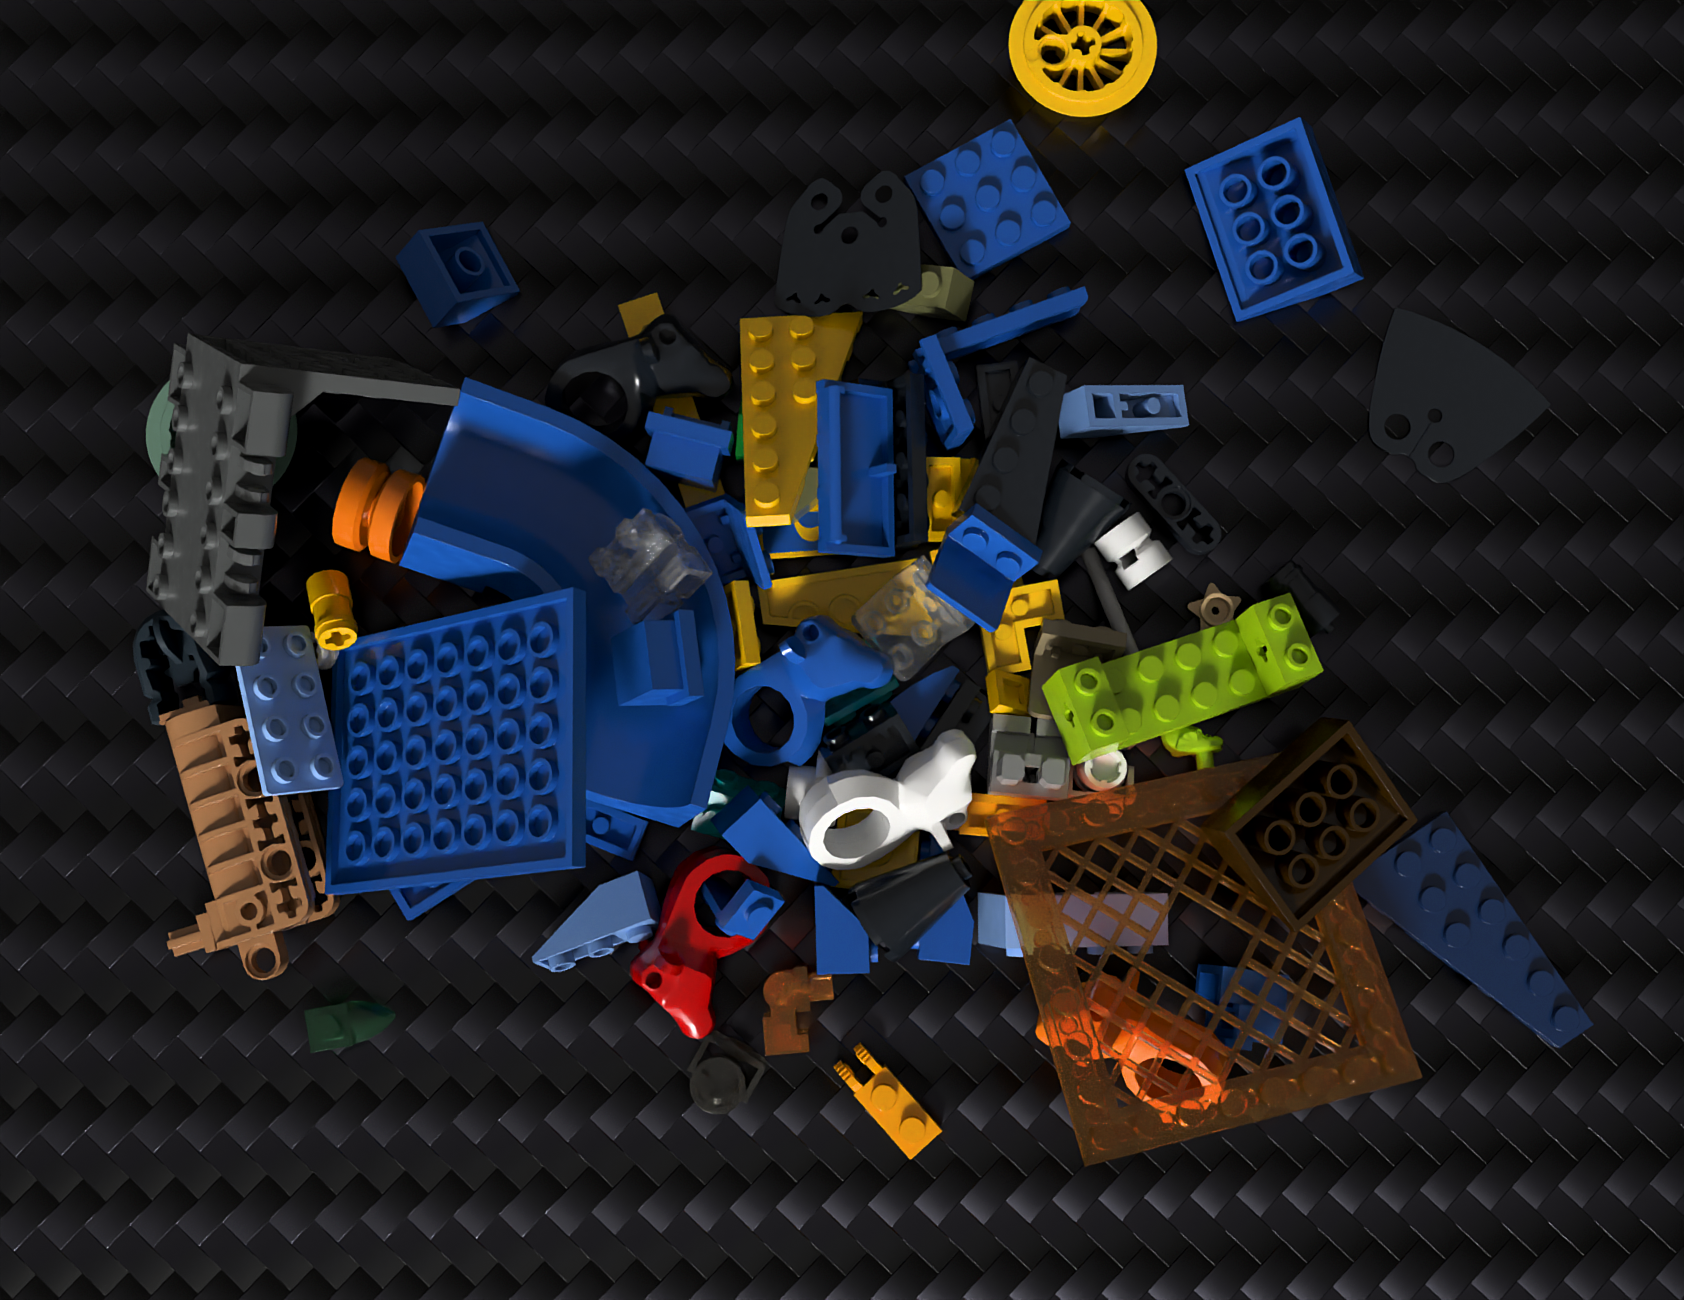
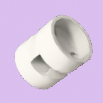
M1139 512L1124 520L1094 543L1107 562H1115L1117 564L1115 573L1128 591L1173 559L1160 540L1152 541L1150 539L1152 529ZM1133 549L1136 551V555L1131 552Z

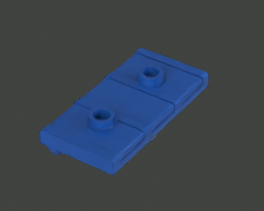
M828 379L816 381L818 553L879 558L895 556L894 474L897 473V464H894L893 389Z

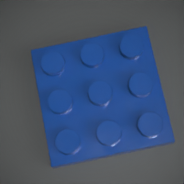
M1011 119L904 176V184L914 195L916 205L950 264L972 280L1063 232L1071 224Z

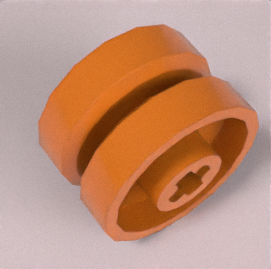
M366 457L358 460L344 481L336 503L332 526L334 543L358 552L369 546L370 555L391 563L401 560L425 488V478L403 469H399L391 474L389 467L385 463Z

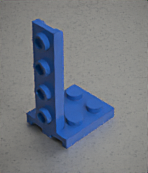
M1069 286L1062 287L1049 293L1046 296L1047 300L1033 304L1032 300H1026L1012 306L1008 314L996 317L994 313L986 314L975 319L971 323V327L960 331L957 330V327H950L919 341L921 348L915 349L912 354L915 360L909 361L908 367L911 373L924 374L925 408L944 454L959 449L974 429L973 423H975L972 405L968 399H962L957 387L960 382L959 374L952 360L1076 316L1080 311V307L1088 300L1085 286L1072 291Z

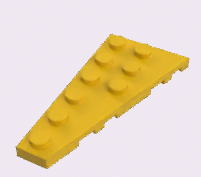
M863 312L831 313L830 315L820 317L792 315L740 318L747 527L791 525L805 486L808 468L811 461H814L818 450L816 443V381L822 379L842 381L841 376L846 362L850 360L853 352L856 334L860 332L863 324Z

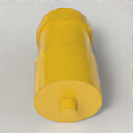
M322 570L314 573L308 578L306 588L310 611L314 615L315 638L318 640L319 645L327 650L335 651L348 648L355 643L358 633L357 622L352 612L353 600L348 577L345 573L338 570Z

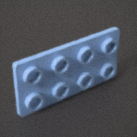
M306 625L264 627L259 663L253 666H235L262 793L264 796H276L338 789L343 786L344 782L310 629Z

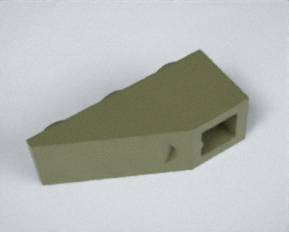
M921 264L922 290L906 303L889 308L929 318L966 322L975 282L954 267ZM899 283L893 294H898L901 289L907 290L909 286ZM874 289L863 296V298H869L870 296L876 299L879 298Z

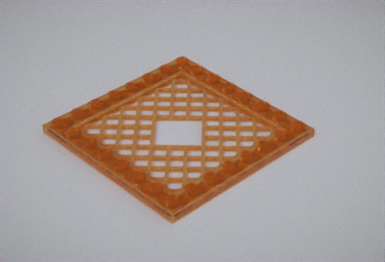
M1281 752L987 816L984 820L1085 1167L1423 1078L1353 882L1315 915L1319 931L1307 924L1300 929L1301 932L1319 942L1310 960L1291 948L1298 932L1295 933L1290 930L1284 944L1264 932L1272 914L1276 917L1278 916L1257 894L1250 891L1251 888L1246 883L1242 886L1223 875L1228 866L1224 859H1222L1217 871L1196 859L1205 842L1212 846L1213 844L1202 829L1186 819L1208 814L1212 815ZM1172 823L1164 839L1146 829ZM1179 826L1199 838L1191 854L1170 843ZM1132 832L1124 848L1106 838ZM1139 835L1159 846L1151 864L1130 852ZM1092 841L1084 857L1066 847ZM1099 844L1119 855L1111 873L1090 861ZM1053 849L1045 862L1042 851ZM1165 851L1186 862L1177 880L1157 868ZM1058 853L1079 865L1070 883L1049 870ZM1125 860L1146 871L1137 889L1116 877ZM1192 867L1212 878L1204 896L1183 884ZM1085 869L1106 881L1097 898L1076 887ZM1152 876L1172 887L1164 905L1143 893ZM1051 882L1065 890L1058 904ZM1218 883L1239 894L1231 911L1210 900ZM1112 885L1132 896L1124 914L1103 903ZM1179 892L1253 935L1218 1006L1143 961ZM1071 894L1092 906L1083 924L1062 912ZM1245 899L1266 910L1258 927L1237 916ZM1138 901L1159 913L1150 931L1129 919ZM1098 910L1119 922L1110 940L1089 929ZM1064 924L1078 932L1071 946ZM1125 926L1145 938L1137 956L1116 945ZM1084 936L1105 948L1096 966L1075 955ZM1259 940L1280 952L1272 969L1251 958ZM1325 949L1335 974L1318 965ZM1111 952L1132 964L1123 983L1102 971ZM1287 956L1307 968L1298 986L1278 974ZM1076 966L1091 974L1084 988L1082 987ZM1246 966L1267 977L1258 996L1238 984ZM1138 969L1159 981L1150 1000L1129 988ZM1313 973L1334 984L1326 1002L1306 991ZM1097 978L1118 991L1108 1010L1088 998ZM1274 982L1294 994L1286 1012L1265 1000ZM1166 985L1186 997L1177 1016L1156 1004ZM1340 991L1349 1016L1333 1007ZM1233 992L1254 1004L1245 1022L1225 1011ZM1124 995L1145 1007L1136 1027L1115 1014ZM1301 998L1321 1010L1313 1029L1293 1017ZM1193 1002L1213 1013L1205 1032L1184 1021ZM1261 1008L1281 1020L1273 1039L1252 1027ZM1089 1009L1104 1017L1097 1032L1095 1031ZM1152 1012L1173 1024L1163 1043L1142 1031ZM1328 1015L1348 1026L1341 1045L1320 1034ZM1220 1018L1241 1030L1232 1049L1211 1037ZM1110 1022L1131 1034L1122 1054L1101 1042ZM1288 1025L1309 1037L1300 1056L1280 1044ZM1179 1028L1200 1040L1191 1060L1170 1048ZM1356 1034L1360 1046L1348 1049ZM1248 1035L1268 1047L1260 1066L1239 1054ZM1138 1039L1159 1051L1150 1070L1128 1058ZM1316 1042L1335 1052L1308 1059ZM1207 1045L1228 1057L1219 1076L1198 1065ZM1102 1052L1117 1061L1110 1077ZM1275 1052L1294 1062L1268 1069ZM1165 1056L1186 1067L1177 1087L1156 1075ZM1235 1062L1253 1072L1249 1075L1226 1080ZM1124 1066L1145 1078L1135 1098L1114 1086ZM1193 1072L1212 1083L1184 1091ZM1151 1083L1170 1093V1095L1143 1101ZM1116 1097L1128 1105L1118 1107Z

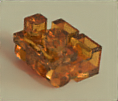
M808 964L795 965L794 969H778L769 976L763 988L765 1000L771 1008V1012H765L763 1016L765 1055L810 1052L809 1028L798 1029L797 1012L811 1011V1001L834 999L832 974L817 975V972L808 973Z

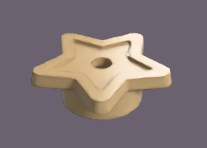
M1210 583L1204 599L1189 603L1188 609L1200 618V631L1234 620V611L1241 603V598L1226 596L1219 591L1214 583ZM1213 607L1219 609V613L1217 615H1214L1212 613Z

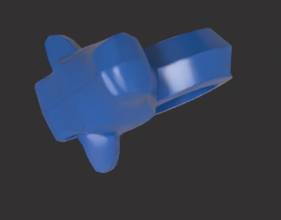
M827 615L810 616L801 621L794 635L778 645L780 652L755 665L735 679L734 696L724 743L736 756L749 764L772 767L790 762L801 767L813 756L821 742L826 701L860 687L869 689L879 688L892 680L896 666L893 658L888 653L870 647L856 633L837 625ZM762 686L771 687L781 692L790 703L794 714V729L789 741L782 748L772 747L761 741L753 731L749 720L750 704L754 694Z

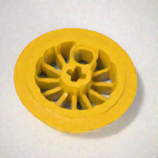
M1024 0L1011 24L1009 55L1019 82L1037 102L1064 115L1092 117L1103 115L1122 107L1142 90L1155 65L1157 36L1152 18L1141 0ZM1076 12V27L1071 29L1063 13ZM1084 12L1099 15L1093 27L1084 25ZM1051 19L1054 20L1062 34L1053 32L1045 27L1044 24ZM1107 20L1116 29L1100 37L1098 31L1104 21ZM1119 39H1123L1126 49L1104 48ZM1047 50L1056 51L1055 55L1060 58L1061 62L1050 64L1042 58V55ZM1105 61H1125L1127 65L1121 71ZM1097 72L1114 82L1104 86ZM1071 75L1076 77V91L1064 88ZM1084 75L1088 78L1095 91L1083 90ZM1062 76L1059 82H1053L1051 80Z

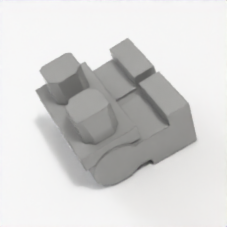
M993 713L989 723L987 794L1066 802L1068 800L1070 758L1055 721L1037 718L1032 733H1030L1031 717Z

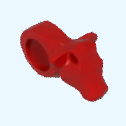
M710 846L697 850L678 865L668 886L655 937L653 940L647 939L639 942L638 949L640 952L633 958L630 965L632 979L645 989L674 1018L683 1034L695 1039L707 1036L716 1025V1016L712 1008V997L715 986L717 959L731 955L752 944L767 927L766 925L755 940H751L738 934L730 936L719 927H705L697 921L694 910L696 894L702 883L715 873L724 870L740 871L745 881L749 879L770 888L767 876L757 865L748 863L735 849L728 847Z

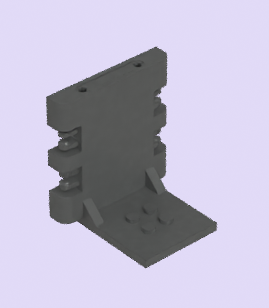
M188 333L187 345L174 343L168 401L175 405L172 413V427L177 433L175 448H170L168 454L161 453L158 485L165 490L162 500V511L167 520L165 533H160L159 537L152 536L146 591L219 666H253L258 664L267 602L259 596L264 549L274 547L278 511L270 506L276 457L286 456L291 417L322 392L458 406L459 388L393 358Z

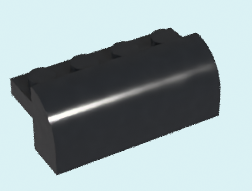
M908 373L889 381L864 378L851 380L849 383L893 389L894 464H897V473L894 474L895 551L917 549L918 544L928 542L930 526L927 512L929 479L926 473V446L928 438L925 432L926 392L924 390V374Z

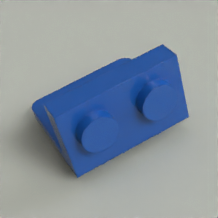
M726 493L684 508L700 533L716 565L722 585L747 576L763 590L772 587L770 575L775 572L774 566L767 550L762 551L758 536L763 534L762 526L747 527L746 511L743 502H738Z

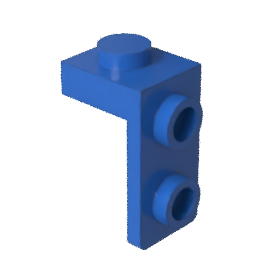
M713 875L705 880L699 888V896L713 911L716 917V925L730 936L738 934L751 940H755L785 902L777 890L749 879L743 883L736 894H734L728 882Z

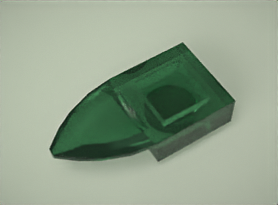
M350 1001L307 1009L304 1012L310 1051L314 1053L352 1046L366 1041L388 1027L395 1019L396 1013L385 1006L367 1001Z

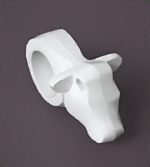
M952 729L941 733L929 748L907 758L894 779L863 769L845 770L826 776L811 787L800 803V831L811 856L822 866L831 869H858L882 858L919 830L930 832L944 852L954 848L947 830L959 828L968 819L967 807L972 800L970 773L977 758L974 744L962 730ZM856 809H873L870 815L858 824L847 828H828L834 820L847 812Z

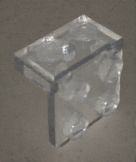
M924 555L896 573L851 617L854 627L872 648L888 653L893 658L896 665L894 675L900 681H907L912 678L944 644L966 632L975 624L970 618L926 588L925 584L932 564Z

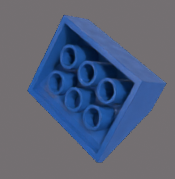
M1301 117L1185 169L1237 322L1328 294L1364 279L1312 126Z

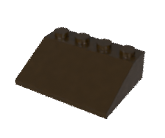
M1321 717L1200 825V828L1226 863L1292 932L1297 933L1409 830L1418 819L1349 720Z

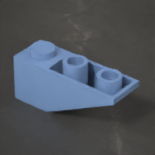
M635 871L599 885L532 956L533 963L547 968L551 972L565 971L576 965L575 961L586 956L592 958L605 956L614 951L615 945L626 941L637 943L653 936L652 931L658 929L661 909L653 880L641 872Z

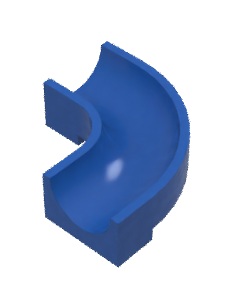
M465 377L460 388L458 406H453L448 416L399 566L482 593L484 588L488 586L505 594L513 601L571 587L586 590V799L679 828L707 809L728 728L734 696L735 649L733 627L727 598L716 565L700 533L679 502L652 472L613 440L583 422L549 407ZM640 529L656 532L664 538V541L667 540L666 543L670 544L669 550L662 554L663 552H660L659 548L652 544L636 541L637 532ZM613 558L627 560L634 564V567L637 566V569L643 573V577L635 583L629 575L609 570V563ZM677 610H693L705 696L683 706H618L610 638L643 620H660Z

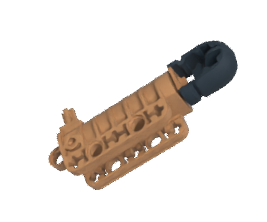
M163 609L145 618L136 630L133 642L134 662L143 694L152 699L147 707L151 722L154 725L166 726L215 901L205 903L207 912L196 916V924L169 932L170 940L167 941L168 949H173L174 956L177 957L205 948L206 953L238 945L247 974L257 980L271 979L282 974L287 968L289 961L282 931L328 917L337 910L340 903V895H327L328 901L322 903V911L319 905H315L316 891L310 877H316L321 874L322 880L315 881L319 893H325L326 845L310 792L276 796L263 795L244 706H233L239 700L234 684L226 681L231 673L229 666H219ZM199 670V681L201 687L205 689L207 700L203 701L202 696L197 695L182 700L184 707L179 708L180 700L178 693L174 690L172 678L177 687H182L197 682V672ZM298 794L299 800H291L295 812H303L304 820L299 822L301 835L309 834L311 840L299 841V832L294 823L293 811L287 797ZM304 847L312 849L316 857L315 866L309 871L302 851ZM264 947L270 949L276 957L275 966L269 972L260 969L256 961L258 952Z

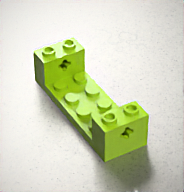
M1287 593L1252 605L1235 620L1101 664L1097 656L1058 669L1042 686V690L1071 763L1074 766L1297 689L1324 670L1291 594Z

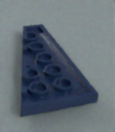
M1447 811L1439 812L1392 844L1347 886L1348 889L1353 890L1370 903L1369 905L1379 913L1405 930V933L1445 964L1476 985V988L1512 1013L1511 1015L1551 1046L1560 1048L1594 1025Z

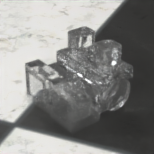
M644 508L633 519L625 518L616 527L615 538L606 548L597 547L588 557L589 563L597 576L605 578L613 592L622 594L629 606L625 612L634 625L643 620H660L677 611L684 604L681 598L689 599L713 574L697 549L689 546L681 528L672 519L660 513L654 516L651 510Z

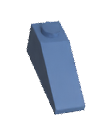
M1081 386L1065 393L1063 396L1058 422L1061 439L1098 438L1186 427L1189 425L1184 386Z

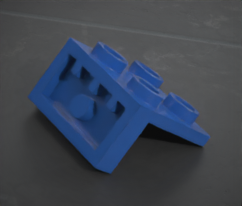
M976 503L947 527L925 586L932 593L992 633L999 627L1014 581L1040 562L1043 550Z

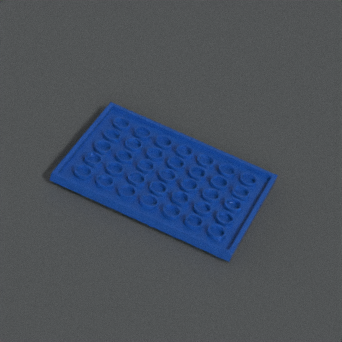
M571 587L358 637L350 647L339 650L338 658L332 666L330 723L344 784L338 789L328 790L325 894L345 895L586 867V590Z

